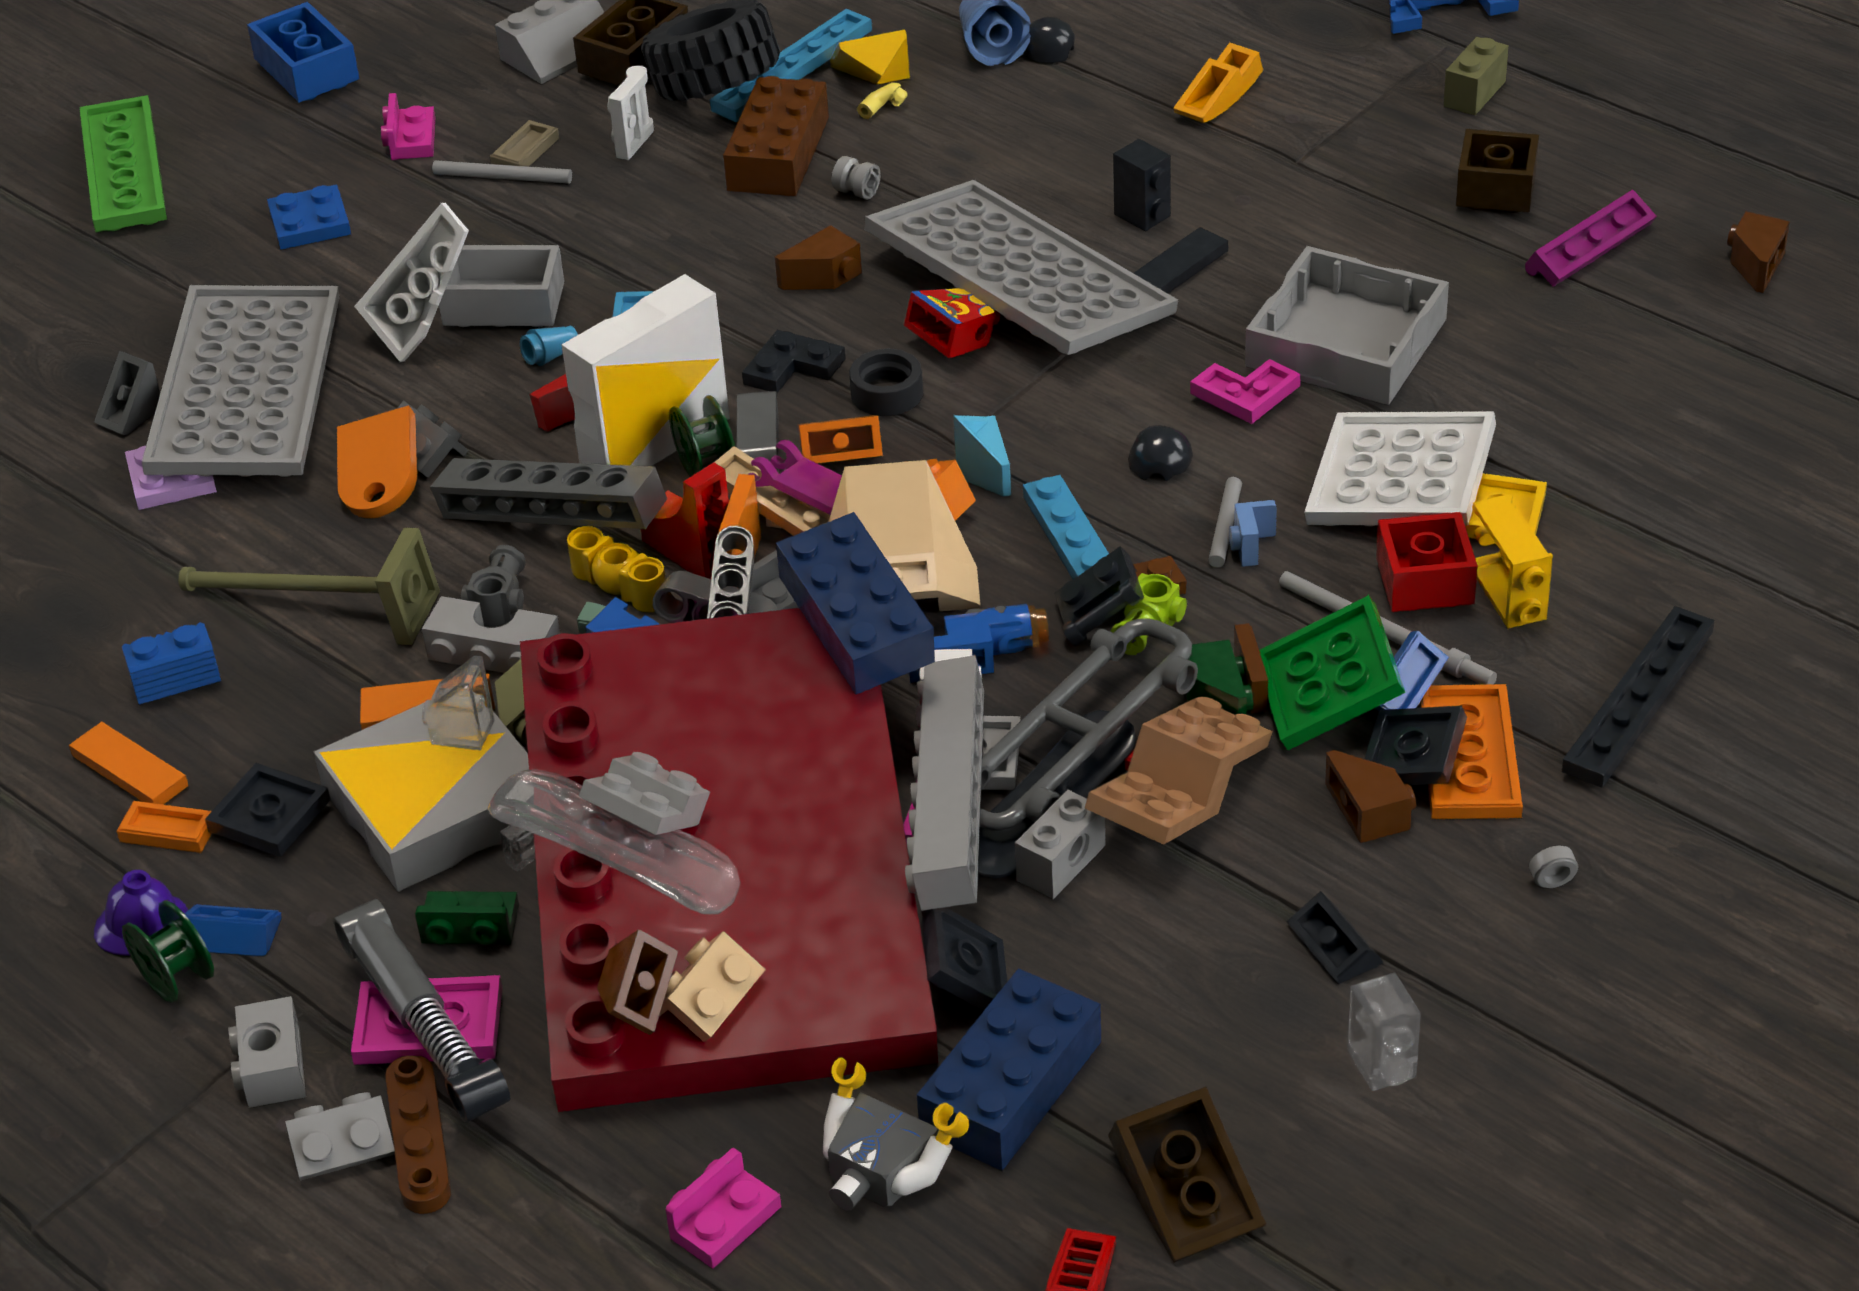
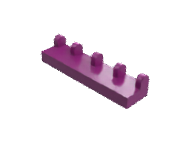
M1632 189L1536 250L1525 263V270L1531 276L1540 272L1554 287L1651 225L1657 216Z

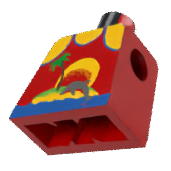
M961 288L912 291L904 326L946 357L952 358L987 346L990 342L993 325H996L1000 320V313Z

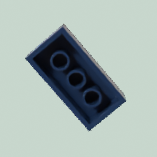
M855 512L776 543L779 578L855 694L935 662L933 626Z
M1018 968L916 1095L918 1119L935 1126L933 1123L935 1109L942 1103L950 1104L954 1107V1111L948 1120V1126L954 1122L959 1112L966 1115L969 1120L968 1131L959 1138L951 1139L950 1144L953 1146V1149L1003 1171L1101 1043V1004Z

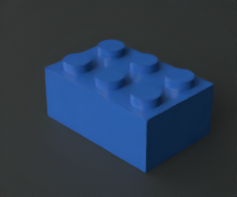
M308 2L247 24L254 59L298 102L312 100L317 95L333 89L343 88L348 83L360 79L353 44Z

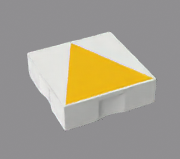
M686 274L645 296L624 313L605 319L562 344L568 390L572 396L575 409L574 430L579 463L630 466L654 465L676 451L670 430L669 409L673 406L678 407L689 422L703 418V398L707 395H711L716 399L727 420L730 419L716 293ZM705 424L694 427L693 432L704 429Z

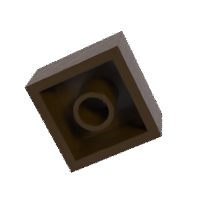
M1466 129L1458 168L1456 206L1468 207L1473 210L1495 209L1510 213L1530 212L1537 167L1539 134Z

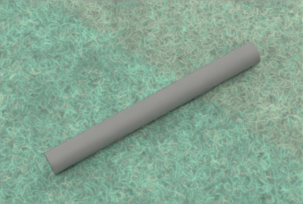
M434 160L432 166L434 175L568 184L572 181L571 169Z

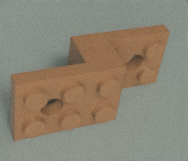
M1207 697L1194 698L1142 724L1128 772L1090 791L1085 809L1161 844H1166L1219 813L1233 766L1267 748L1273 731L1260 726V721L1246 714L1234 715L1221 709L1222 705Z

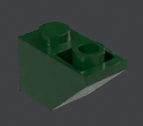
M1230 640L1192 644V652L1188 660L1196 663L1198 673L1193 687L1184 694L1185 701L1188 702L1197 697H1207L1219 702L1222 705L1221 709L1234 715H1247V711L1253 710L1251 686L1243 685L1242 682L1245 680L1243 660L1241 656H1234Z

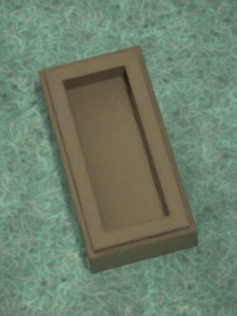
M531 120L527 121L490 155L491 164L529 167L559 139L558 128Z

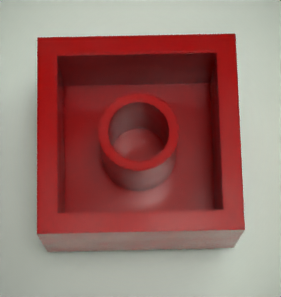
M1461 512L1378 520L1376 559L1391 612L1475 604L1478 565Z

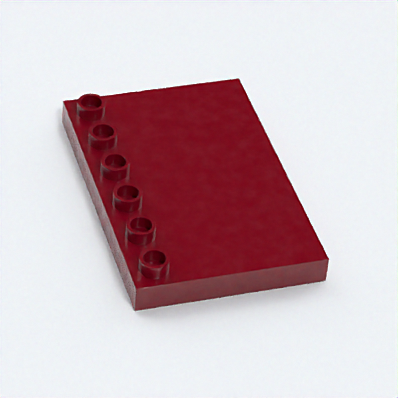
M800 608L576 635L562 633L549 638L520 641L551 1081L558 1112L833 1077L831 1073L832 1065L841 1057L846 1060V1069L843 1075L854 1074L857 1062L864 1067L865 1072L938 1063L937 1030L930 986L927 980L926 961L915 893H909L906 882L905 867L910 865L881 685L855 694ZM633 752H641L656 758L658 764L669 772L676 770L693 776L702 788L710 791L697 826L658 835L580 798L579 794L584 780L604 776L605 773H608L612 759L630 756ZM638 929L678 951L672 973L677 971L679 974H682L690 963L684 958L701 938L704 937L710 942L723 931L766 969L715 1033L705 1042L669 1010L659 1016L654 1033L648 1035L609 1014L597 990L609 949Z

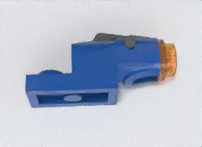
M1020 604L987 609H970L965 614L944 616L945 635L934 637V650L972 649V656L976 655L978 666H981V674L994 673L993 655L1016 653L1025 648L1039 647L1040 642L1049 641L1045 608L1035 609L1034 605ZM920 668L908 673L910 683L920 681Z

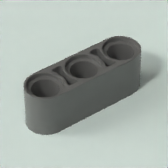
M777 392L737 393V448L753 459L764 457L771 461L773 456H779V448H776V443L779 442Z
M737 525L728 526L717 535L707 619L749 614L754 568V541L750 531L744 527ZM731 549H739L742 550L743 553L739 555H731L728 554L727 551ZM727 586H735L740 590L728 593L722 589Z
M686 571L671 573L653 597L655 612L660 618L671 623L707 619L711 579ZM727 586L722 590L728 593H734L740 589L733 586ZM671 592L678 594L682 600L676 599ZM751 592L749 614L778 610L776 604L771 599Z

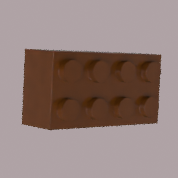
M776 76L758 77L723 154L727 191L784 196L797 195L829 118L826 82L813 81L806 78L794 80L780 79Z

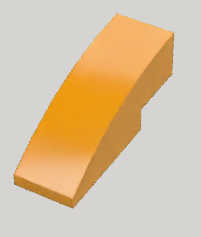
M1229 42L1217 60L1211 58L1207 60L1174 106V113L1205 123L1225 112L1245 94L1263 72L1259 52Z

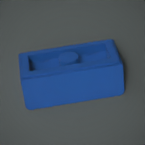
M196 904L184 913L195 926L208 951L213 953L264 956L271 947L281 921V912L266 909Z

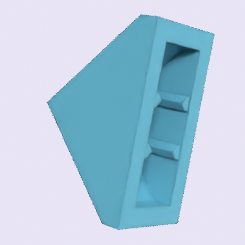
M953 415L956 461L966 481L1001 496L1011 495L1010 463L995 415Z

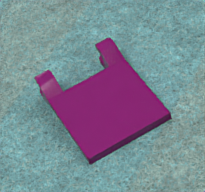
M781 440L776 443V448L782 449L786 453V460L775 455L771 458V461L764 457H757L751 461V465L758 467L762 473L761 477L755 473L748 474L755 475L756 487L772 486L831 515L842 475L805 458L796 445L789 440ZM775 468L786 470L779 474Z

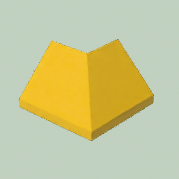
M906 30L839 42L830 59L831 67L876 85L908 79L910 74Z

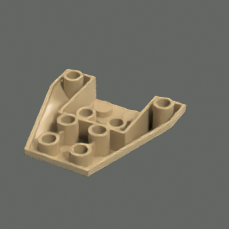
M920 460L844 467L829 522L855 512L914 599L938 597L939 611L981 608L977 566L927 461Z

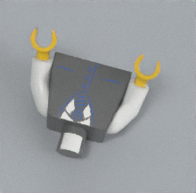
M842 1057L838 1058L832 1065L831 1073L835 1081L839 1083L837 1093L831 1094L823 1134V1154L829 1161L830 1178L835 1183L829 1190L832 1201L838 1207L847 1211L852 1210L862 1197L884 1207L892 1206L902 1196L931 1186L937 1180L953 1148L950 1144L951 1139L959 1138L968 1131L969 1120L967 1116L959 1112L954 1122L948 1126V1120L953 1115L954 1107L948 1103H942L933 1113V1123L935 1125L933 1126L862 1092L855 1099L851 1097L852 1092L864 1084L866 1080L865 1069L857 1062L853 1076L850 1079L844 1080L843 1074L846 1069V1060Z

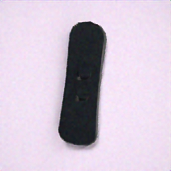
M1096 710L1082 717L1099 723L1110 711ZM1126 720L1054 792L1062 796L1067 790H1070L1087 799L1090 791L1106 784L1121 769L1125 759L1133 750L1136 741L1134 726ZM1068 730L1046 757L990 812L1000 813L1009 809L1070 751L1083 736ZM1026 817L1016 826L1001 831H990L979 827L978 875L997 879L1009 877L1015 873V842L1035 822L1030 821Z

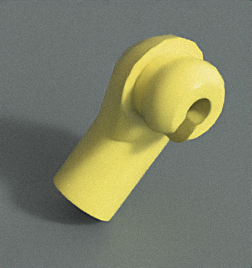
M891 82L871 92L858 105L857 111L861 117L869 119L888 100L893 106L899 107L907 98V92L901 88V84Z

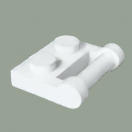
M643 66L628 68L626 71L627 78L608 98L607 108L611 114V138L615 144L616 158L629 160L654 132L653 119L649 117L645 84L648 81L647 69Z

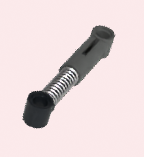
M375 898L334 917V929L346 954L350 959L356 958L401 1024L404 1028L415 1033L445 1076V1087L448 1096L459 1117L467 1123L511 1100L510 1092L497 1064L491 1058L479 1059L468 1042L465 1041L456 1025L446 1014L443 999L394 932L390 918L381 902Z

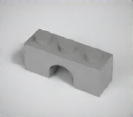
M441 596L422 627V633L428 660L505 673L521 659L520 641L549 638L560 634L556 615L518 609L514 618L506 625L497 628L484 627L479 602Z

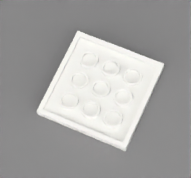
M1494 411L1337 413L1304 512L1307 525L1375 526L1378 525V520L1461 512L1464 524L1468 526L1473 510L1472 505L1477 496L1496 427Z

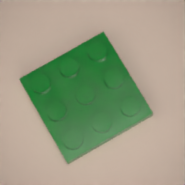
M1369 595L1259 650L1268 677L1269 703L1280 740L1287 750L1406 693L1377 606Z

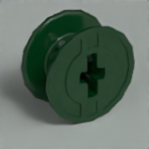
M711 395L703 398V418L689 422L678 407L673 406L669 409V424L673 442L679 459L689 477L703 469L702 459L717 455L719 459L735 446L727 418L719 403ZM705 424L704 429L693 432L694 427ZM712 445L713 448L711 450L700 453L701 448Z
M164 900L159 903L158 914L163 928L148 937L138 926L129 922L122 926V936L125 946L141 975L162 999L172 1003L178 999V988L173 976L174 974L188 966L198 976L207 980L214 977V965L211 955L195 926L174 903Z

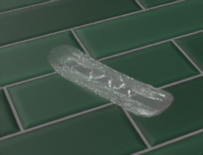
M532 769L512 775L496 790L488 805L491 816L500 822L552 840L600 861L665 894L687 908L702 914H720L734 903L741 884L737 868L729 857L708 842L681 830L655 835L580 798L579 794L582 785L556 773Z

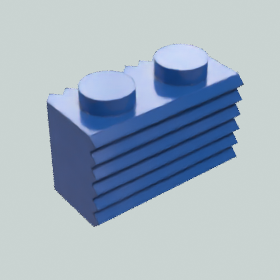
M199 622L196 626L184 625L174 629L172 633L157 634L155 638L151 636L141 637L130 645L124 644L122 646L139 705L221 681L213 647L204 623Z

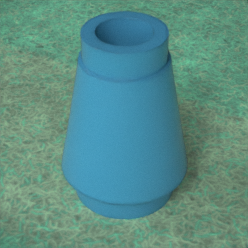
M573 326L530 329L526 335L520 338V350L528 364L543 366L562 355V344L578 334Z

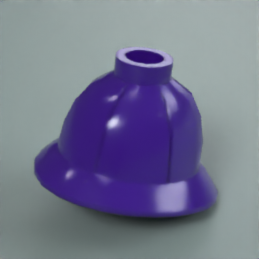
M132 870L127 872L123 879L114 885L109 892L105 910L97 919L94 927V939L97 945L106 952L129 956L130 954L122 936L123 925L130 922L138 926L149 937L163 928L158 914L160 902L168 900L174 903L183 913L187 912L188 908L178 897L173 896L161 881L150 877L143 870Z

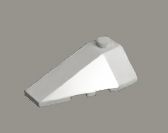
M441 203L354 306L400 362H405L427 336L469 232L446 203Z

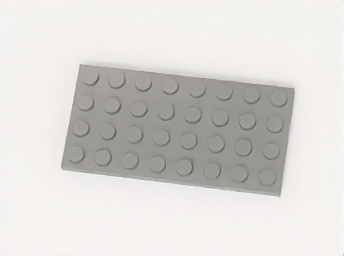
M975 180L865 216L864 230L879 238L881 242L894 247L907 258L915 260L928 268L930 272L949 281L954 287L966 290L992 309L1004 315L1006 319L1017 323L1030 331L1032 335L1043 339L1056 347L1059 352L1067 355L1075 354L1080 350L1103 343L1121 334L1129 333L1144 325L1157 322L1162 318L1175 314L1177 311L1178 299Z
M190 285L142 459L144 475H239L243 477L252 475H278L281 477L302 475L339 303L338 286Z

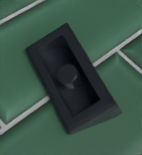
M1322 891L1316 894L1286 921L1339 984L1370 971L1384 962Z

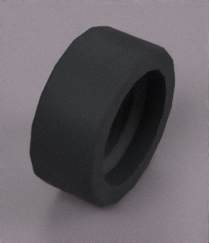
M887 348L870 351L857 358L849 369L852 402L859 410L870 415H899L915 407L923 396L921 364L914 355L903 350ZM883 378H894L903 381L893 386L884 387L869 384Z

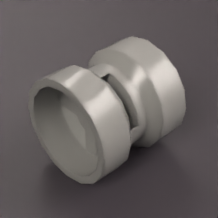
M842 156L834 166L831 178L832 186L837 191L844 193L852 191L857 197L866 200L871 199L880 184V168L868 162L859 164L855 158Z

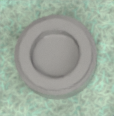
M1552 846L1537 853L1531 859L1529 869L1538 886L1555 888L1566 884L1576 875L1578 863L1570 848L1566 846Z

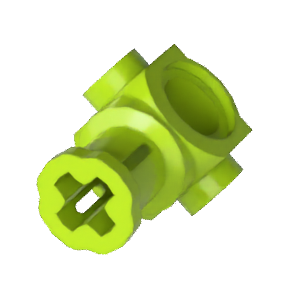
M1141 573L1138 580L1144 599L1135 606L1127 605L1124 610L1125 619L1115 624L1111 632L1114 633L1127 622L1136 619L1149 618L1173 626L1175 622H1180L1187 608L1186 598L1179 597V584L1173 583L1170 578L1164 575ZM1148 636L1135 637L1136 641L1134 643H1131V640L1127 644L1125 653L1136 655L1142 652L1146 647Z

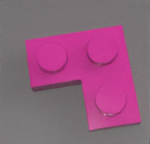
M1269 359L1245 378L1214 363L1190 381V394L1253 424L1300 387V373Z

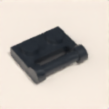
M1121 546L1099 559L1096 564L1067 582L1054 593L1064 622L1062 630L1074 646H1078L1085 641L1090 631L1129 604L1135 606L1144 599L1131 557Z

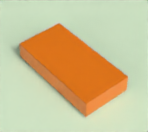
M133 801L116 832L119 842L202 853L212 834L208 831L205 818L212 811Z

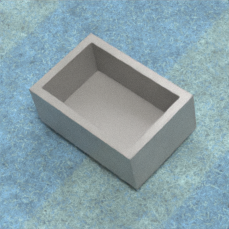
M463 245L439 303L443 326H553L564 285L559 245Z

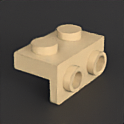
M724 931L710 942L704 937L701 938L687 953L684 959L690 964L682 974H679L677 971L671 974L660 1015L669 1010L703 1042L715 1033L766 970Z

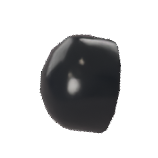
M1044 17L1030 24V43L1024 51V55L1027 58L1043 63L1062 62L1068 58L1069 51L1074 50L1075 34L1070 24L1055 17Z
M1162 425L1149 426L1139 432L1132 445L1128 457L1130 469L1143 480H1147L1152 474L1158 473L1168 481L1173 476L1184 473L1187 470L1193 457L1191 443L1179 430Z

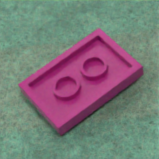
M500 975L429 978V981L444 1001L446 1014L456 1025L479 1059L495 1058L502 997ZM372 981L361 982L351 1047L354 1065L392 1063L402 1056H423L429 1061H433L415 1033L404 1028Z

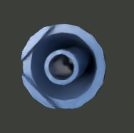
M962 0L959 7V15L964 40L968 51L977 61L987 66L1001 63L1006 65L1014 62L1024 53L1030 43V19L1019 4L1012 0Z

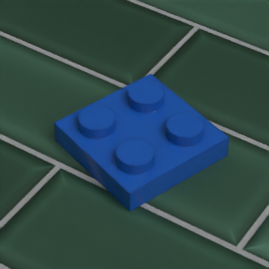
M337 184L317 186L312 190L298 193H283L277 197L267 199L280 250L351 235L349 221Z

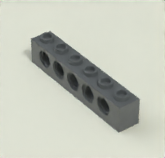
M453 458L430 486L443 519L646 529L667 500L656 467Z

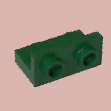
M428 891L425 905L417 906L415 912L421 943L511 944L519 908L517 892Z

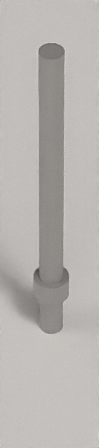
M1285 571L1280 577L1279 585L1332 612L1352 604V602L1289 571ZM1380 616L1387 639L1402 646L1412 631ZM1432 642L1449 657L1442 667L1443 671L1457 678L1465 676L1481 685L1495 683L1497 673L1471 661L1470 655L1456 648L1448 650Z

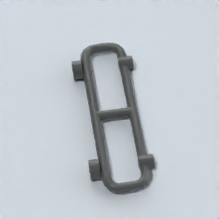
M1149 618L1129 621L1114 633L1105 629H1099L1091 640V651L1093 653L982 757L981 790L988 785L991 773L1047 720L1083 736V738L1009 809L1000 813H992L980 808L979 827L990 831H1001L1016 826L1026 817L1030 821L1036 822L1061 797L1054 790L1162 685L1181 695L1190 691L1196 681L1198 668L1195 662L1188 660L1192 652V643L1188 635L1175 627ZM1152 636L1175 647L1099 723L1061 708L1110 660H1120L1126 651L1127 644L1135 637Z

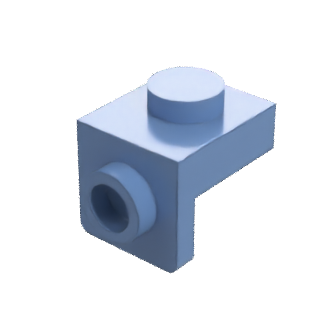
M1274 500L1235 504L1234 526H1229V541L1231 550H1238L1242 567L1258 565L1259 538L1276 535L1277 507Z

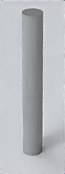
M1230 477L1226 480L1208 559L1209 564L1213 567L1219 568L1225 563L1229 545V526H1233L1235 504L1238 503L1242 482L1237 477Z

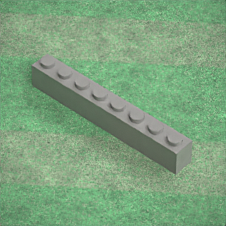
M976 655L935 661L924 666V681L917 682L920 706H916V720L919 731H914L917 756L912 758L916 782L911 783V798L914 809L909 810V823L913 837L907 838V849L911 865H906L905 875L909 893L917 892L921 911L977 903L984 688Z

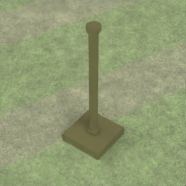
M403 528L377 577L196 571L194 567H183L178 578L182 591H194L196 587L379 593L396 643L400 645L413 644L440 593V588L419 528Z

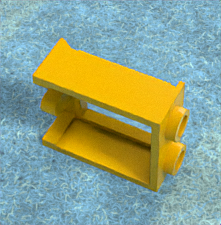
M1512 493L1476 501L1472 505L1473 511L1484 524L1475 530L1474 536L1480 545L1496 544L1500 549L1499 553L1475 558L1478 565L1477 581L1507 629L1547 619L1553 560L1552 553H1547L1518 507L1514 508L1512 505Z

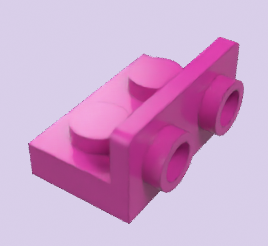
M390 93L388 106H383L382 108L384 126H381V138L383 147L389 146L391 160L433 157L436 120L434 106H411L407 109H399L397 94Z
M732 1148L720 1159L712 1161L704 1173L690 1186L678 1191L672 1197L665 1209L670 1239L713 1269L781 1208V1199L779 1193L744 1170L742 1153Z

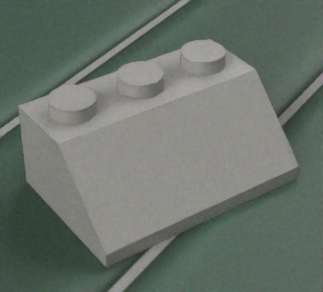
M539 0L533 6L518 13H513L508 18L495 24L500 59L540 84H543L577 66L573 37L602 15L604 11L597 0Z

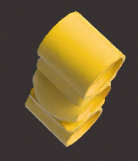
M593 526L578 527L569 533L567 537L572 573L576 578L588 580L593 585L597 584L607 593L621 595L623 601L632 602L633 607L639 611H655L653 608V597L666 580L664 565L659 559L647 557L643 553L639 554L627 544L614 543L612 537L603 536L602 531Z

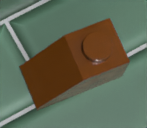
M1745 211L1739 224H1733L1729 231L1727 246L1732 247L1730 262L1756 292L1764 293L1785 254L1790 221Z
M831 225L775 256L777 286L782 290L835 289L862 273L860 243Z
M1336 750L1326 752L1325 785L1360 843L1410 830L1411 811L1416 808L1415 795L1411 786L1402 782L1394 768Z
M639 929L610 948L597 987L608 1013L648 1035L654 1033L678 951Z

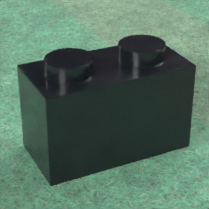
M1137 139L1113 153L1114 215L1145 232L1170 217L1171 155L1141 139Z

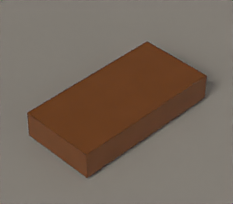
M1249 623L1234 625V656L1242 657L1245 680L1242 682L1243 685L1251 686L1254 706L1250 712L1251 714L1266 712V709H1268V677L1252 626Z

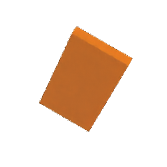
M1506 684L1431 685L1419 703L1420 708L1462 705L1467 716L1449 783L1428 784L1431 819L1522 818L1523 805Z

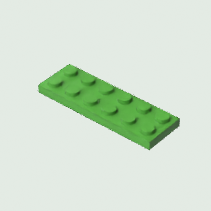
M148 95L79 107L95 231H117L123 227L140 224L151 225L158 221L167 220L152 111Z

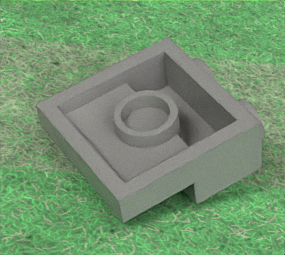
M633 752L630 756L612 759L608 773H605L604 776L584 780L579 797L658 835L697 826L710 791L702 788L693 776L676 770L669 772L658 764L656 758L641 752Z

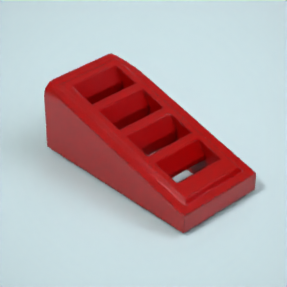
M1067 1228L1045 1291H1104L1116 1246V1236ZM1075 1245H1076V1246H1082V1247H1088V1248H1094V1249H1100V1252H1098V1251H1092V1250H1086V1249H1081V1248H1075ZM1074 1257L1097 1262L1096 1264L1073 1261L1071 1260V1258ZM1068 1270H1069V1271L1080 1272V1273L1092 1274V1276H1091V1277H1088V1276H1082V1275H1077V1274H1071V1273H1068ZM1064 1283L1087 1287V1290L1064 1286Z

